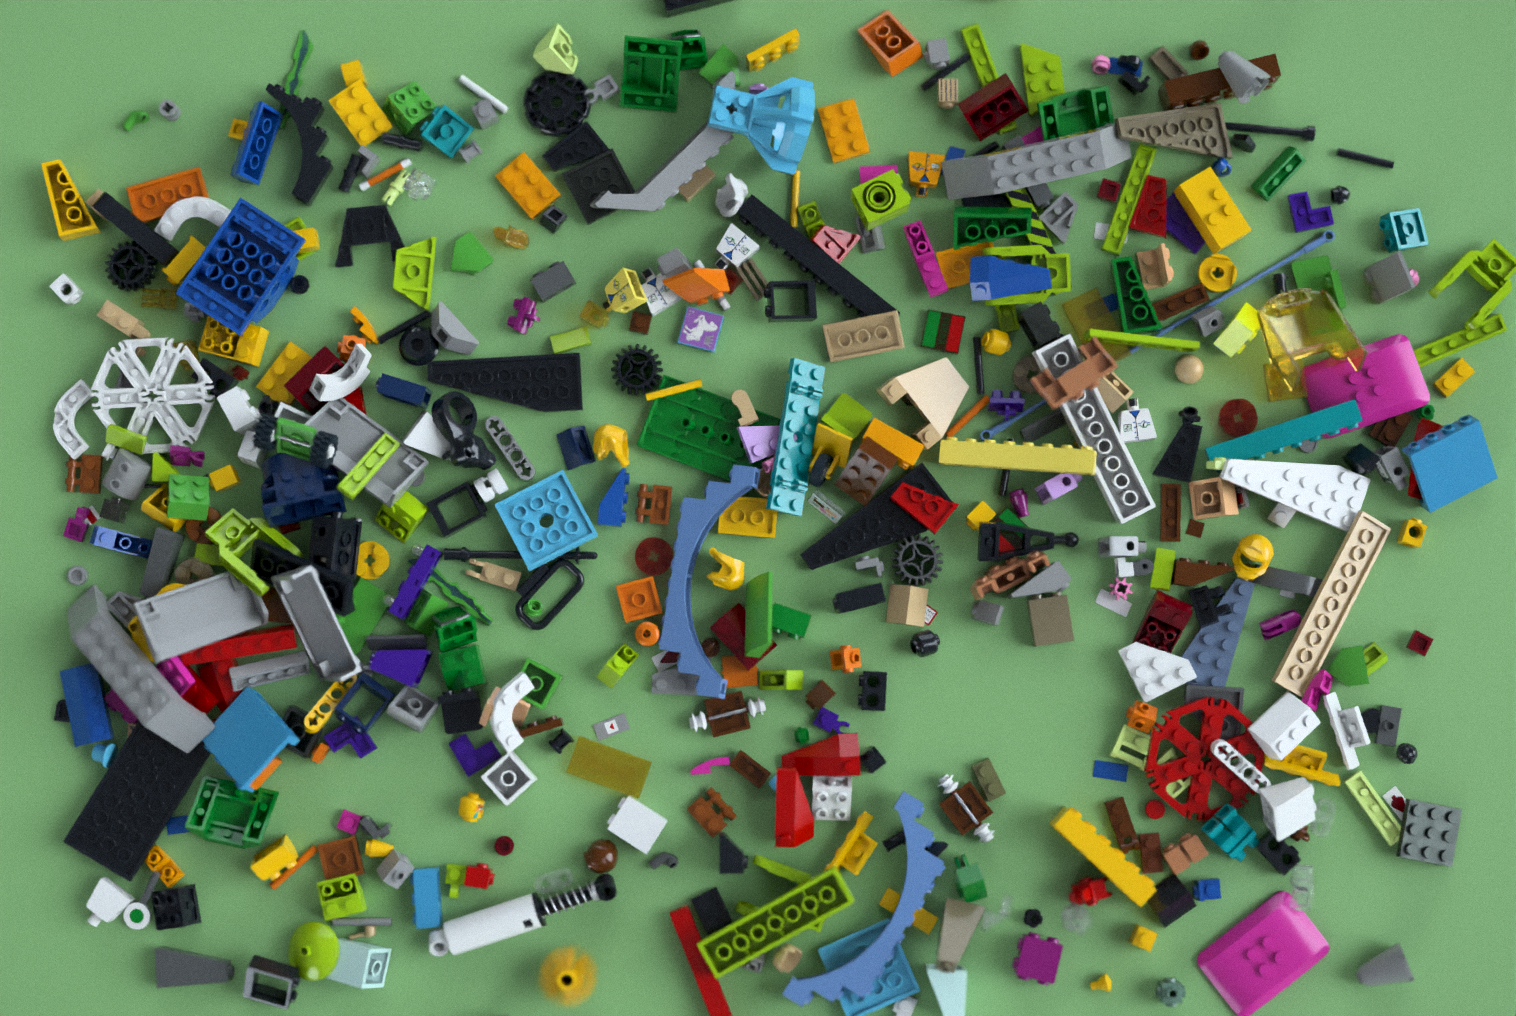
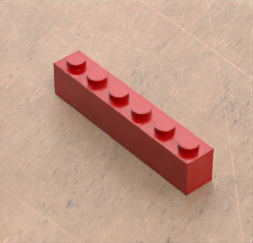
M293 624L246 631L178 655V658L186 666L297 648L298 643L296 630Z

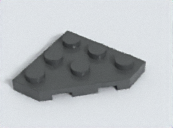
M1185 684L1184 704L1211 696L1214 697V705H1217L1219 698H1222L1224 703L1227 700L1242 713L1244 688ZM1198 709L1191 712L1201 723L1203 710ZM1230 714L1226 715L1223 720L1220 735L1222 740L1241 734V723Z

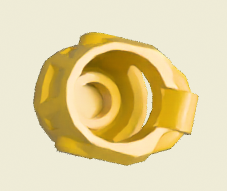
M604 424L598 427L594 433L593 452L596 453L597 460L602 461L607 457L609 451H613L621 467L628 466L630 461L628 460L627 431L612 424Z
M1250 534L1241 538L1232 557L1237 577L1247 581L1265 573L1274 555L1273 546L1265 536ZM1244 554L1248 559L1261 562L1262 565L1257 568L1247 567L1241 561L1240 555Z
M711 548L709 550L710 555L722 567L719 573L711 572L707 574L706 578L712 581L714 586L729 591L738 589L745 580V563L718 552L715 548Z

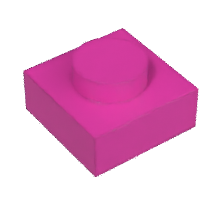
M344 809L336 828L355 835L363 817Z

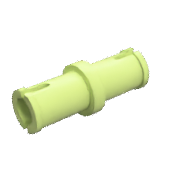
M404 169L401 170L395 181L389 184L390 188L381 198L383 203L388 200L386 205L389 207L392 206L397 196L403 193V188L412 177L409 172L405 176L407 171Z

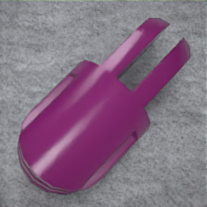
M1288 610L1260 622L1259 625L1263 639L1269 640L1298 627L1301 623V616L1295 610Z

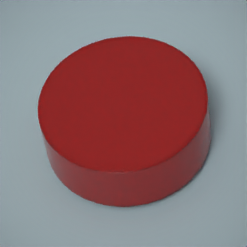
M1150 800L1145 805V813L1151 819H1160L1165 813V806L1159 800Z

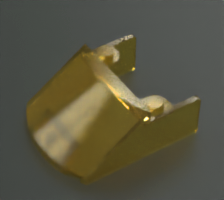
M1300 288L1286 291L1270 298L1262 308H1259L1257 317L1271 366L1278 369L1291 391L1296 390L1302 375L1296 360L1327 351L1336 360L1348 358L1356 372L1361 370L1367 356V350L1326 289L1311 291V288Z

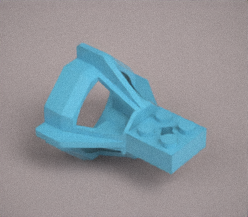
M791 77L756 95L717 85L714 89L707 126L744 135L772 170L794 175L809 137L811 123L814 120L815 90H813V82ZM785 96L782 108L779 109V99ZM729 106L735 110L732 114H729V110L726 109ZM772 136H774L773 147L770 146Z

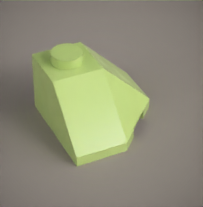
M556 24L537 44L533 54L535 60L544 69L572 75L578 63L576 54H572L570 48L572 44L571 37L559 24Z

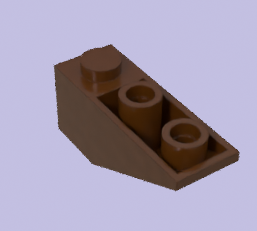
M1179 558V561H1174L1171 585L1195 586L1233 571L1234 567H1229V563L1217 562V565H1211L1210 561L1198 560V563L1190 562L1191 559Z

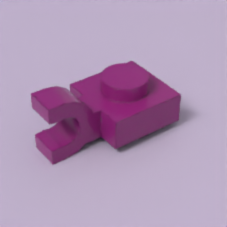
M171 445V465L190 467L192 462L194 466H203V460L205 459L204 451L191 452V447Z
M77 507L75 518L68 519L63 536L78 542H84L89 524L84 521L89 515V508Z

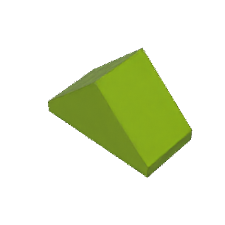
M156 451L153 453V482L168 483L169 474L181 475L161 453Z

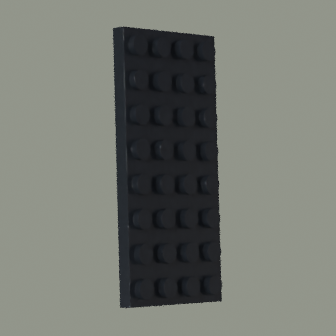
M139 720L63 842L131 882L211 753L204 748L205 743L201 741L190 753H185L145 727Z

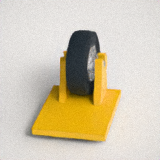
M818 423L812 448V454L815 456L808 470L811 472L809 477L811 485L815 487L822 486L826 479H831L838 466L842 468L847 466L853 438Z

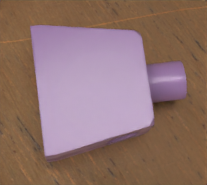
M1061 473L1034 489L1042 504L1045 505L1078 487L1077 482L1083 478L1082 475Z

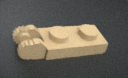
M470 558L469 563L481 566L483 569L481 574L475 573L472 570H466L465 574L479 578L481 581L517 591L522 575L521 572Z

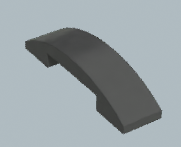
M1268 566L1265 573L1256 577L1252 583L1314 598L1323 580Z

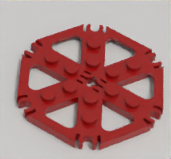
M1206 696L1166 711L1170 718L1162 714L1161 717L1165 719V723L1163 725L1157 722L1154 723L1160 731H1157L1152 726L1144 768L1146 777L1154 776V780L1148 783L1150 787H1154L1150 789L1184 818L1191 819L1192 814L1196 813V820L1206 821L1216 817L1214 814L1222 807L1210 809L1207 805L1212 778L1232 794V800L1228 803L1235 809L1245 806L1241 803L1240 799L1248 803L1249 801L1245 798L1246 793L1250 792L1255 795V791L1212 754L1211 744L1215 740L1220 739L1224 717L1228 714L1232 715L1245 726V733L1224 741L1230 744L1242 756L1249 753L1254 754V767L1261 772L1265 753L1261 747L1258 748V743L1247 730L1253 722L1227 700L1224 703V699L1219 698L1218 704L1214 705V697ZM1201 709L1203 710V716L1197 739L1179 723V719L1182 715ZM1162 739L1169 740L1185 754L1160 765L1156 762L1159 743ZM1218 746L1219 751L1226 755L1228 753L1222 746ZM1207 753L1209 761H1205L1204 764V761L1201 760V757H1204ZM1233 756L1230 760L1238 758V756ZM1191 776L1186 803L1181 804L1167 793L1166 787L1172 782ZM1255 779L1254 781L1259 785V780Z

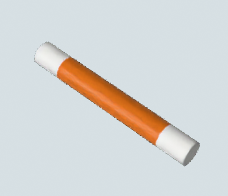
M407 158L359 184V187L364 191L412 165V163Z

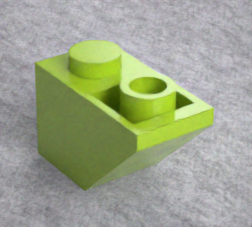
M624 643L604 665L597 678L612 689L638 658L639 654Z

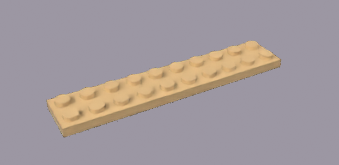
M1358 511L1271 681L1303 698L1307 687L1318 674L1391 531L1390 527L1366 512Z

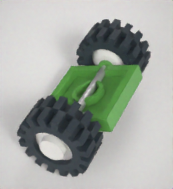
M263 414L256 424L257 428H255V434L253 435V438H255L253 443L256 448L272 452L275 446H277V452L285 453L309 461L310 464L325 469L330 467L334 461L333 458L336 456L335 452L338 449L337 435L324 431H319L316 434V428L268 414Z

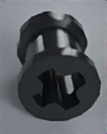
M563 728L556 738L548 742L559 754L562 753V749L570 742H574L573 738Z

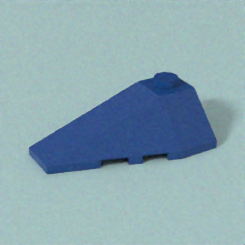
M991 255L971 257L970 288L972 301L992 300L1052 288L1050 269L1030 264H1019L1009 259L1007 261L997 259L996 256Z

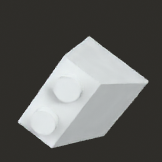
M1304 777L1259 789L1263 821L1277 841L1283 840L1315 820L1314 811H1316V804L1312 798L1314 788Z

